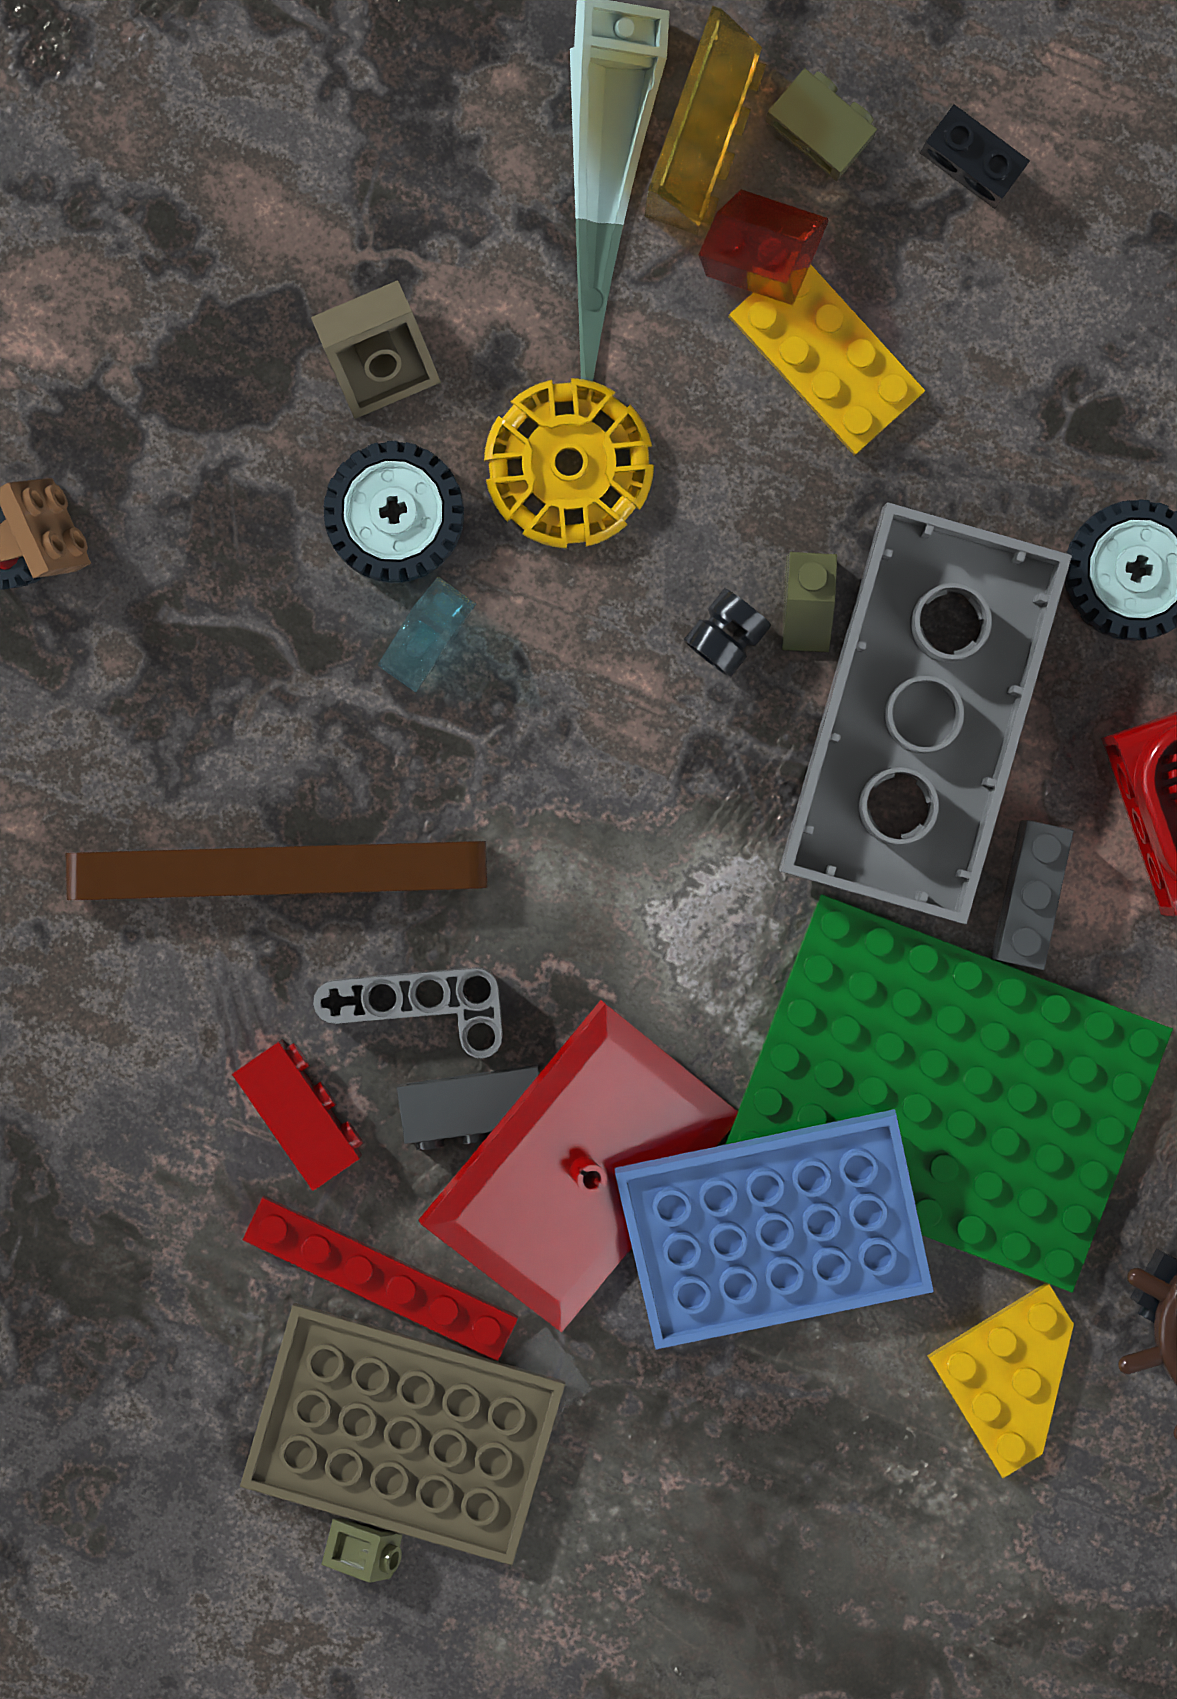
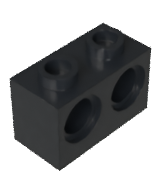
M953 104L927 139L920 152L921 155L994 209H996L1030 162L1029 159L955 104Z

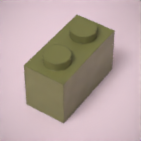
M804 68L769 109L765 121L835 181H838L874 138L877 128L872 125L874 118L858 103L852 102L849 106L835 93L838 91V88L827 76L819 71L813 75Z

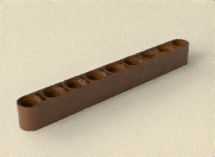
M486 841L65 853L67 900L487 888Z

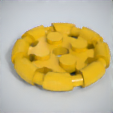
M571 378L569 383L553 384L552 380L541 382L529 387L512 399L510 402L513 406L503 418L498 416L492 425L484 452V462L489 463L490 479H486L489 494L507 522L512 519L524 529L522 534L531 540L558 548H567V544L585 542L586 547L598 544L628 525L625 520L635 509L640 510L645 503L654 473V465L649 464L648 448L652 447L650 435L638 412L631 404L626 407L614 397L616 392L597 382L579 378ZM573 401L574 414L555 416L554 403ZM601 411L615 421L606 433L597 424L592 422ZM527 417L539 426L533 431L529 439L517 431ZM568 449L578 452L583 460L581 470L571 476L561 474L555 466L557 455ZM615 450H629L631 466L616 467ZM522 458L523 475L509 476L507 460ZM610 486L621 495L611 509L600 500L606 495ZM532 493L538 501L545 504L537 515L523 505ZM583 509L584 523L565 525L564 510Z

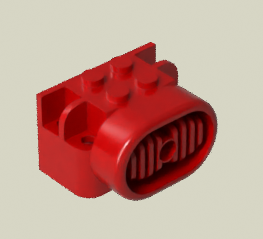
M1177 712L1101 738L1161 915L1172 917L1177 916Z

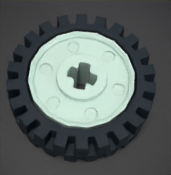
M387 441L385 443L367 445L366 448L357 450L337 468V472L328 484L327 493L324 498V522L333 548L353 570L377 581L403 583L428 575L433 570L439 568L451 555L463 528L464 503L460 487L454 475L435 454L416 444ZM393 500L398 501L399 507L407 506V513L399 516L400 523L390 524L388 517L381 518V512L388 510V502Z
M1150 500L1122 501L1107 506L1095 513L1076 532L1067 550V554L1072 555L1064 583L1066 591L1070 594V602L1073 608L1078 610L1081 614L1080 617L1087 624H1091L1095 628L1094 630L1112 636L1115 639L1137 641L1159 637L1177 627V511H1172L1165 504L1160 502L1153 503ZM1138 559L1141 561L1139 568L1146 569V576H1142L1134 582L1130 580L1132 573H1127L1125 569L1126 565Z

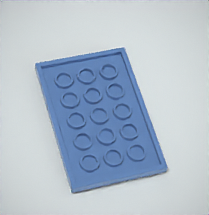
M895 1109L615 1168V1176L655 1349L934 1292Z

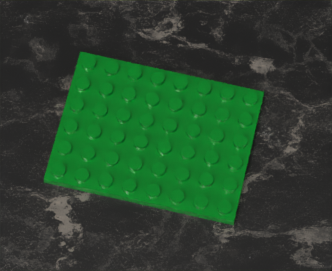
M820 894L737 1110L738 1114L724 1145L895 1109L922 1236L1073 1293L1173 1028Z

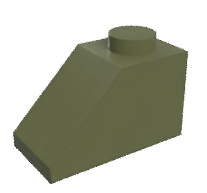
M789 552L786 556L782 650L829 653L835 607L837 554Z

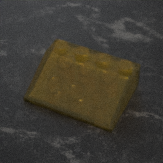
M712 6L648 188L644 215L645 217L698 235L702 223L708 225L712 223L720 198L712 196L717 178L727 180L735 157V153L727 151L732 135L734 133L742 136L751 111L750 108L743 106L749 89L758 91L767 64L759 62L762 47L721 8Z

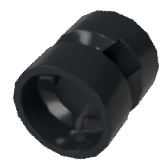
M724 588L708 608L710 618L708 620L700 619L683 641L713 667L731 678L747 658L746 646H756L772 625L747 602ZM729 623L737 628L732 637L722 630Z

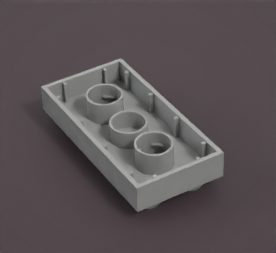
M889 502L882 507L779 872L954 922L967 924L1072 555ZM947 592H955L969 599L968 601L975 608L978 620H980V631L975 642L972 641L963 649L953 651L954 655L945 654L934 649L925 637L922 626H920V615L924 604L928 605L935 598L947 595ZM894 773L904 774L916 780V785L922 790L926 803H928V813L923 825L919 824L914 830L901 834V839L890 838L880 833V828L872 819L870 809H867V800L872 787L876 788L883 781L895 778Z

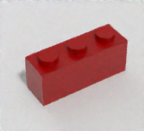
M281 1039L232 1073V1076L311 1190L314 1191L358 1161L362 1156L358 1147L364 1143L348 1120L341 1124L332 1112L331 1108L337 1104L325 1085L319 1082L314 1086L304 1070L310 1065L295 1043L287 1047L283 1039Z

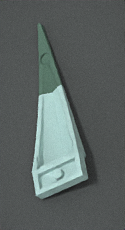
M577 0L574 47L570 48L581 379L593 381L606 306L623 224L644 138L667 60L668 10L611 0Z

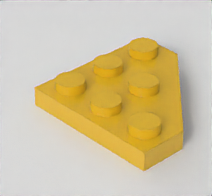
M1044 1283L927 1355L1002 1478L1036 1459L1044 1452L1074 1323L1048 1283Z

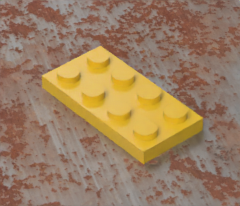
M799 251L728 316L854 456L925 392L924 388Z

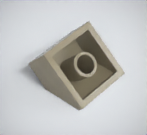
M398 280L311 317L354 419L441 383L416 319Z

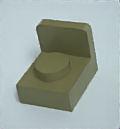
M344 1518L333 1519L321 1565L368 1583L390 1579L401 1561L402 1550L400 1544L402 1534L394 1531L380 1532Z

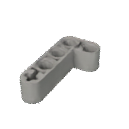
M470 967L335 979L323 984L314 995L313 1005L315 1012L322 1020L328 1023L339 1024L457 1013L461 1046L467 1054L474 1058H487L496 1053L502 1043L503 1026L499 984L494 974L486 968ZM472 976L486 978L491 986L490 996L481 1002H473L468 999L464 992V984L467 979ZM434 980L442 986L444 995L438 1005L426 1006L418 999L417 988L421 982ZM387 984L393 988L396 994L394 1007L388 1010H379L372 1004L370 994L374 986ZM354 985L363 986L361 1003L365 1013L356 1012L358 1003L344 1005L341 1007L340 1014H334L332 1006L324 1005V998L332 994V988H337L340 996L347 997L357 994ZM485 1023L494 1030L495 1041L490 1047L478 1049L469 1042L468 1031L474 1024Z

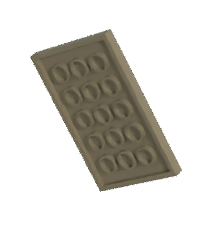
M293 1303L240 1487L513 1565L565 1387V1381Z

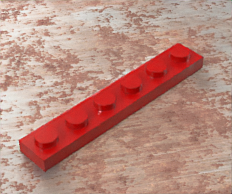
M266 1196L262 1197L242 1239L251 1245L496 1361L499 1360L518 1320V1316Z

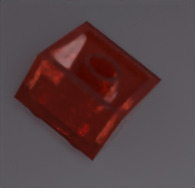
M741 189L717 211L698 255L707 277L793 305L829 221L827 217Z

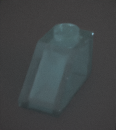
M437 577L411 609L378 666L411 690L417 692L475 608L476 603Z

